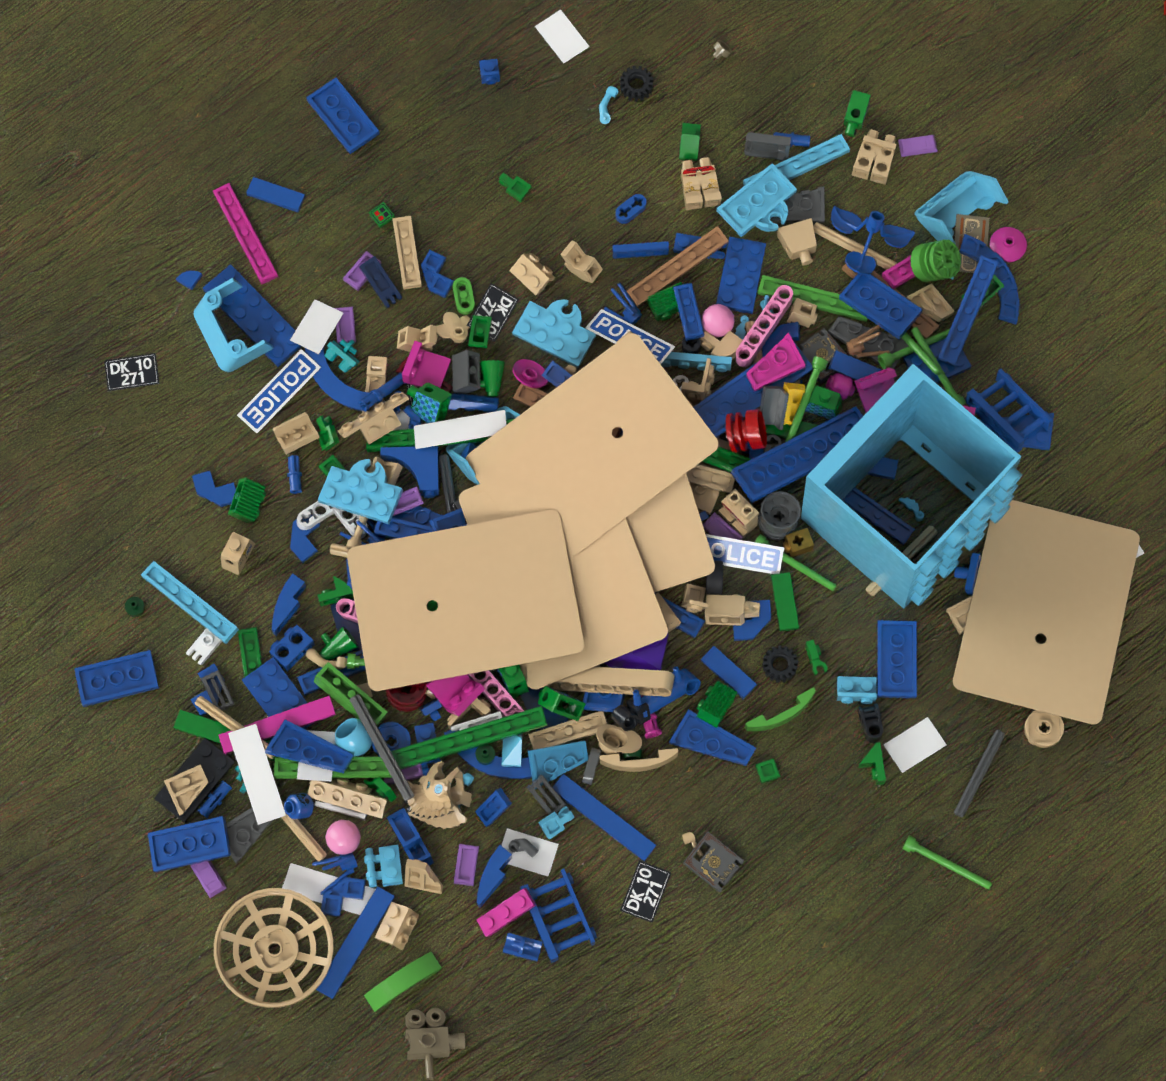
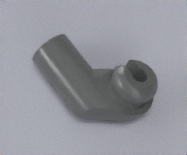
M525 838L514 839L509 844L511 852L525 851L532 858L539 851Z

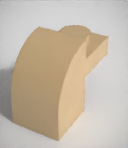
M571 241L560 254L565 260L564 265L573 274L589 283H593L603 270L594 257L586 255L577 242Z
M429 325L421 330L407 326L399 330L397 349L410 352L414 341L422 343L423 350L431 352L438 338L437 326Z
M704 331V337L700 338L701 346L707 351L711 350V355L732 357V360L736 357V350L743 341L731 331L727 332L721 341L707 331Z

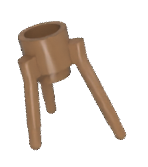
M877 325L862 335L846 342L850 356H856V359L881 355L885 352L890 353L889 351L862 353L865 350L863 343L879 336L880 332L872 333L881 327Z

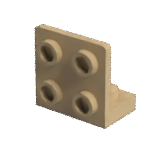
M707 358L702 385L693 381L682 383L681 391L692 406L697 405L711 395L710 387L711 384H714L715 379L714 365H712L711 359Z

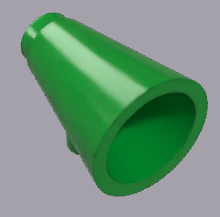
M481 361L480 365L484 380L480 381L479 386L485 387L487 397H498L505 361Z
M343 626L332 639L328 633L322 634L321 638L326 646L319 655L323 659L331 661L359 646L351 633Z

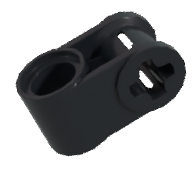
M876 703L874 706L866 708L858 707V715L866 740L870 743L879 742L883 734V725L878 704ZM876 729L879 734L876 736L871 735L869 730Z

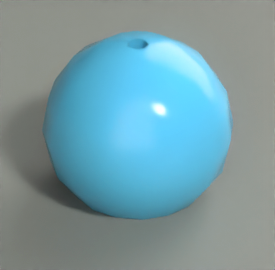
M350 718L345 720L335 731L336 745L353 754V757L365 754L373 744L360 719Z

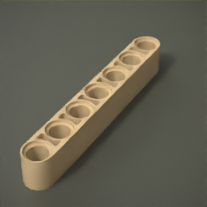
M592 667L547 686L560 691L633 695V691L638 690L640 695L667 697L672 693L675 676L669 671Z

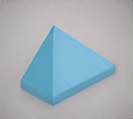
M523 733L503 739L502 766L521 767Z

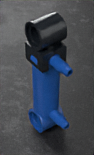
M674 667L673 674L675 678L670 696L644 695L641 697L639 691L634 690L633 698L626 701L627 706L619 705L614 709L612 720L624 731H631L637 724L642 725L650 720L652 713L685 694L692 695L696 693L700 688L701 682L688 669L679 670V667Z

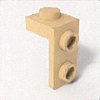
M686 584L681 607L687 608L686 611L698 613V611L701 612L708 608L709 604L703 603L706 588Z
M476 698L459 717L454 714L449 716L447 720L449 721L447 724L448 728L451 730L450 727L456 725L471 708L483 717L491 714V706L484 699L479 700Z

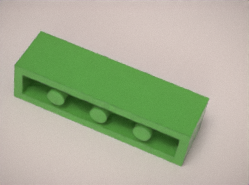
M329 662L315 676L313 682L355 718L360 719L350 699L359 694L377 726L385 719L388 712Z

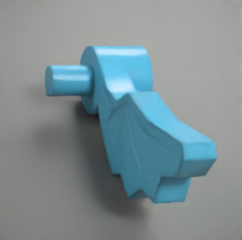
M746 315L741 317V324L737 326L735 335L742 340L746 334L745 323L749 321Z
M908 497L899 498V502L915 513V519L918 522L923 521L924 513L919 511V505L915 503V500H911Z

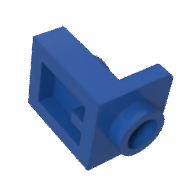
M498 60L479 61L482 84L491 85L500 82Z

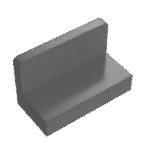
M763 386L760 404L765 424L775 425L778 430H783L789 394L782 387Z

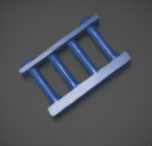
M999 369L996 383L982 393H977L974 389L967 392L965 401L969 407L976 408L975 413L1006 444L1018 453L1023 448L1024 437L1040 426L1048 431L1053 419L1048 412L1044 411L1013 381L1008 373ZM1002 387L1010 394L994 406H990L985 401L986 398ZM1016 400L1022 408L1007 419H1003L998 412ZM1029 413L1035 421L1020 432H1016L1011 425Z
M565 869L560 870L562 878L536 889H529L528 884L520 887V890L527 888L534 902L538 896L566 885L570 896L542 908L536 905L529 910L551 963L558 960L560 951L588 939L591 946L595 945L594 939L597 938L594 928H589L571 886V884H574L570 872L566 874ZM569 904H574L578 914L550 926L549 924H544L542 918L546 914ZM581 921L585 930L584 933L558 944L556 942L552 943L550 938L553 935L552 933Z

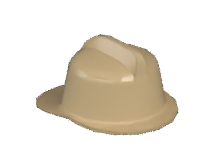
M605 724L596 731V737L599 741L598 746L607 755L620 754L621 752L634 753L642 746L640 735L632 730L624 731L621 727Z

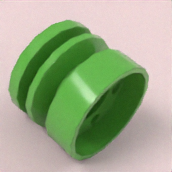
M943 239L921 243L912 251L911 268L917 279L922 282L950 279L956 276L960 270L961 255L955 243L950 240Z

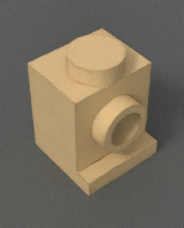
M796 298L790 309L787 323L798 322L799 325L809 328L811 323L815 324L818 316L815 313L817 305Z

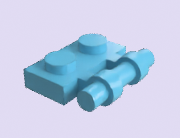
M398 845L379 847V855L373 854V848L365 849L364 863L367 864L366 880L369 881V887H376V880H382L383 887L403 884ZM380 863L381 871L377 872L375 871V864Z

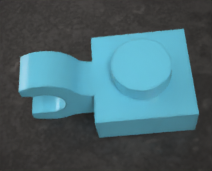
M565 806L559 811L558 815L554 811L538 823L546 837L550 840L565 830L563 824L571 821L574 815Z

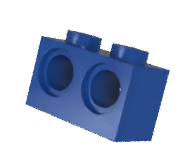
M296 625L294 628L290 627L280 641L274 642L269 652L271 657H274L277 663L288 672L306 654V651L315 644L313 639ZM295 637L303 638L300 643H293ZM283 650L289 651L286 657H280L279 653Z

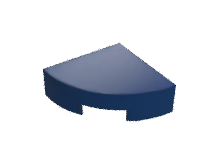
M186 271L181 273L176 278V281L193 290L202 277V273Z

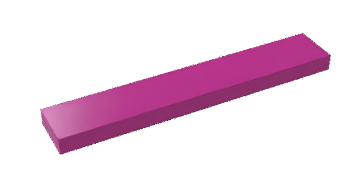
M230 183L213 190V194L261 285L277 278L278 274Z
M330 696L253 722L244 727L256 724L260 738L264 741L275 736L285 719L299 727H303L332 717L336 713ZM233 731L218 735L225 754L234 751L228 733Z

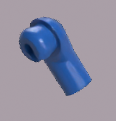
M408 405L404 412L410 417L408 428L414 429V426L421 425L422 419L412 411V406Z

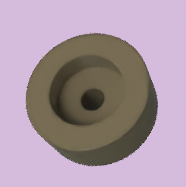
M718 40L713 45L716 50L713 56L716 59H719L721 56L727 58L732 53L731 48L722 40Z

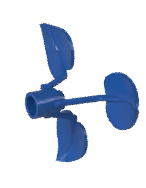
M836 206L833 207L831 212L832 224L838 231L850 234L853 230L859 231L866 224L867 231L870 232L863 253L853 251L848 253L845 258L847 266L861 275L872 273L876 267L875 259L871 256H866L874 233L880 231L881 237H885L884 240L888 245L903 248L908 245L915 231L893 225H884L885 217L879 211H872L870 216L866 217L863 222H861V219L856 214L839 209Z

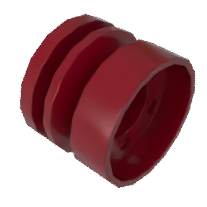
M427 682L386 690L388 702L398 711H415L426 700ZM403 688L410 690V693L403 692Z

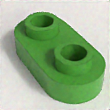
M464 277L457 278L453 283L456 308L459 313L467 315L472 313L475 308L471 282ZM460 287L466 288L464 291L459 290ZM464 304H468V305H469V307H467V308H463L462 306H463Z

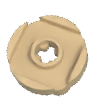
M1035 710L1026 719L1024 732L1030 744L1041 748H1048L1059 742L1064 733V723L1060 716ZM1042 723H1045L1046 727H1049V730H1047L1046 733H1043L1042 730L1039 729V727L1042 726Z

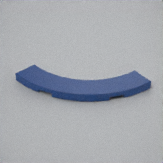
M964 234L959 250L961 254L972 258L976 262H979L981 255L999 262L994 274L1004 284V288L998 290L1000 301L998 319L1016 325L1020 303L1017 292L1018 288L1009 267L999 254L987 247L984 242Z
M324 346L319 354L305 348V353L321 367L313 375L320 388L334 401L347 408L362 412L360 407L363 404L359 406L358 401L368 396L369 392L353 389L334 375L324 356Z
M449 730V731H447V732H444V735H447V734H450V733H453V732H457V731H451V730ZM478 747L457 753L467 764L487 775L503 779L532 778L529 757L522 758L521 767L502 766V757L495 756L494 761L489 765L480 764L475 755Z

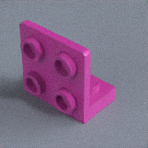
M414 341L402 372L403 382L419 388L425 383H431L441 388L451 359L425 351L422 348L421 342Z
M888 367L854 381L865 413L895 383L894 377L897 376L895 369Z
M468 675L430 681L426 684L427 688L447 712L458 717L485 690L482 684L471 680Z

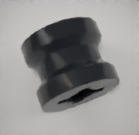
M684 337L682 340L683 353H699L701 346L700 338L686 341Z

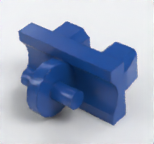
M508 933L503 953L538 962L543 942Z

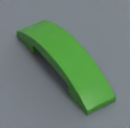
M813 687L798 695L796 698L798 705L766 721L762 714L745 723L746 731L769 730L791 721L812 701L816 692L815 688Z
M429 952L389 976L364 996L373 1011L377 1012L392 1002L391 1000L423 979L426 980L441 970L442 967L433 953Z

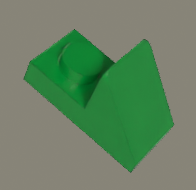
M683 123L679 160H698L701 124Z
M473 315L468 346L489 347L492 317Z
M333 576L336 590L326 589L321 594H317L320 606L334 604L344 598L353 599V590L347 583Z
M880 742L872 747L858 767L874 766V768H871L872 780H876V785H884L886 782Z

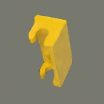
M784 382L783 389L789 394L784 425H792L806 389L805 384Z

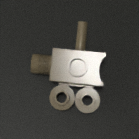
M438 1008L430 1009L426 1013V1017L420 1010H411L405 1018V1024L408 1028L405 1030V1038L410 1044V1050L407 1051V1060L425 1059L427 1080L434 1079L433 1058L449 1057L450 1050L465 1049L464 1033L448 1034V1027H443L446 1018L445 1013ZM437 1015L439 1019L434 1020L432 1016ZM413 1017H418L419 1020H418V1021H413L412 1018H413Z

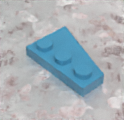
M586 741L528 750L532 782L537 780L539 775H543L548 782L552 781L563 773L588 761Z

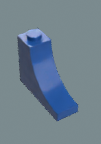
M438 446L420 449L415 447H380L382 460L399 463L410 471L418 483L421 496L424 498H434L439 495Z

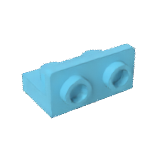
M837 676V701H841L844 704H851L853 701H861V704L876 702V677Z

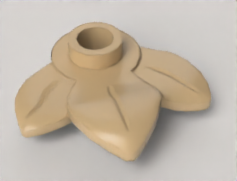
M446 312L443 316L444 324L437 326V334L442 338H451L455 343H463L468 338L470 327L466 325L470 318L467 315L459 318L453 312Z

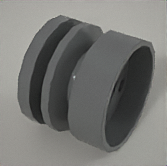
M780 491L765 497L758 515V526L764 536L771 540L780 541L784 540L786 535L795 532L801 513V508L796 498L787 492Z

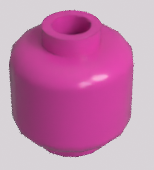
M835 373L833 376L830 375L826 383V389L841 394L842 400L852 396L855 390L852 378L840 373Z

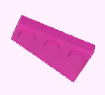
M789 332L765 357L761 358L746 373L754 391L806 367Z

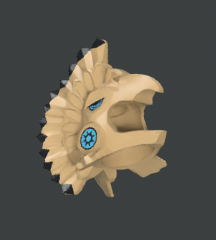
M440 761L430 768L426 776L424 775L418 781L420 782L419 785L407 781L415 796L407 801L404 800V802L409 805L407 810L412 818H418L420 821H424L436 828L446 829L460 826L461 823L467 822V818L461 814V809L458 805L462 804L470 807L472 794L464 791L463 772L459 767H456L445 778V774L442 771V766L445 763ZM455 778L456 785L454 787H451V783Z

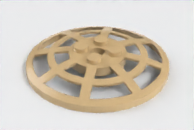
M282 888L258 890L235 902L221 919L214 939L215 964L225 985L245 1002L265 1008H281L293 1005L311 995L327 976L334 953L331 927L321 909L304 895ZM265 896H285L283 908H267L258 911L253 903V900ZM293 899L307 905L316 913L319 919L308 924L300 915L291 911ZM246 905L251 916L241 924L237 933L233 934L224 931L232 916L241 907ZM270 914H281L278 925L266 926L262 917ZM288 917L298 921L303 926V929L293 934L286 928ZM255 921L259 931L253 939L242 937L247 927ZM321 926H324L328 940L327 958L316 956V940L313 932ZM307 935L310 941V954L299 952L298 941ZM222 939L234 942L233 958L236 967L227 971L224 970L221 960ZM278 944L280 946L279 953L271 954L269 952L270 946ZM239 945L250 947L251 959L241 963ZM296 960L307 962L303 971L295 978L290 967H292ZM313 964L324 966L317 981L303 993L298 983L309 973ZM257 965L258 968L264 971L261 982L253 979L246 970ZM283 972L288 981L279 985H269L272 974ZM241 974L248 983L259 988L255 999L240 992L229 979ZM291 987L296 995L295 998L282 1002L263 1001L267 990L280 991Z

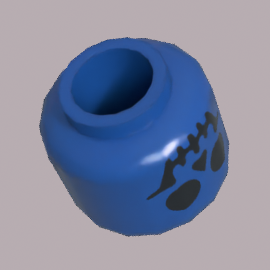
M306 793L289 795L284 803L285 813L294 820L310 817L314 809V802Z

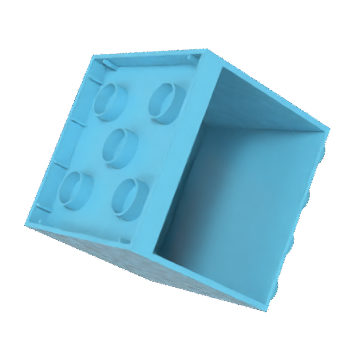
M912 364L807 475L801 519L872 582H876L903 609L911 601L920 606L934 590L932 586L937 580L935 576L939 574L945 579L958 565L959 561L957 559L963 552L961 550L964 546L971 551L984 537L985 533L983 531L988 526V519L996 524L1009 510L1010 506L1008 504L1014 498L1013 493L1018 487L1016 483L1023 475L1017 470L1022 456L918 367ZM898 441H903L973 501L968 509L916 564L842 501ZM923 444L924 447L931 452L928 453L925 449L921 447V445ZM967 482L971 488L975 489L974 492L965 485Z

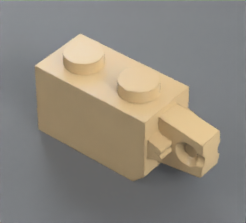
M707 594L706 603L709 604L708 608L705 609L706 624L741 626L745 623V618L759 617L760 603L746 601L745 596L738 594Z

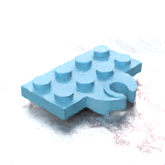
M772 163L721 204L716 211L740 237L745 235L754 226L766 232L776 231L779 226L771 222L770 219L778 217L781 220V224L784 225L786 223L788 208L785 201L797 192V188Z
M557 300L551 303L547 309L529 301L512 335L579 368L596 334L581 327L582 317L578 306L574 304L572 306L573 311L570 314H564L562 309L568 306V300Z
M365 459L354 464L350 471L331 466L318 497V502L389 525L403 489L386 483L387 475L379 462L375 463L376 469L374 472L367 473L366 469L371 466V460Z

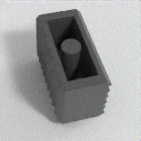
M465 350L452 355L453 392L468 394L481 388L479 386L481 381L479 379V353Z

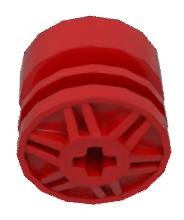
M760 409L746 411L745 420L741 412H736L735 416L733 413L726 415V437L733 453L739 452L740 449L747 451L748 442L752 450L766 448L767 432Z

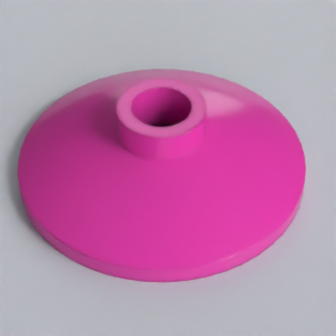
M1003 227L995 231L991 236L990 249L998 253L1005 262H1015L1025 254L1027 241L1019 230L1012 227ZM1006 240H1011L1012 244H1007Z
M521 359L515 362L513 374L522 384L531 388H541L548 382L547 379L541 376L545 369L537 362L528 359Z

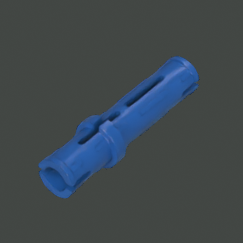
M402 372L378 389H373L368 396L358 401L359 406L363 404L360 409L367 411L374 404L381 403L383 398L405 384L402 380Z

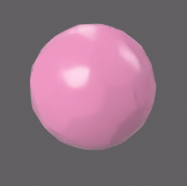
M721 304L709 306L702 314L701 322L703 329L715 338L724 337L734 327L732 311L727 306Z
M349 820L335 821L326 832V844L336 854H350L359 846L361 839L360 830Z

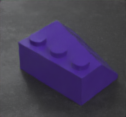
M669 633L662 640L604 662V664L610 668L661 670Z

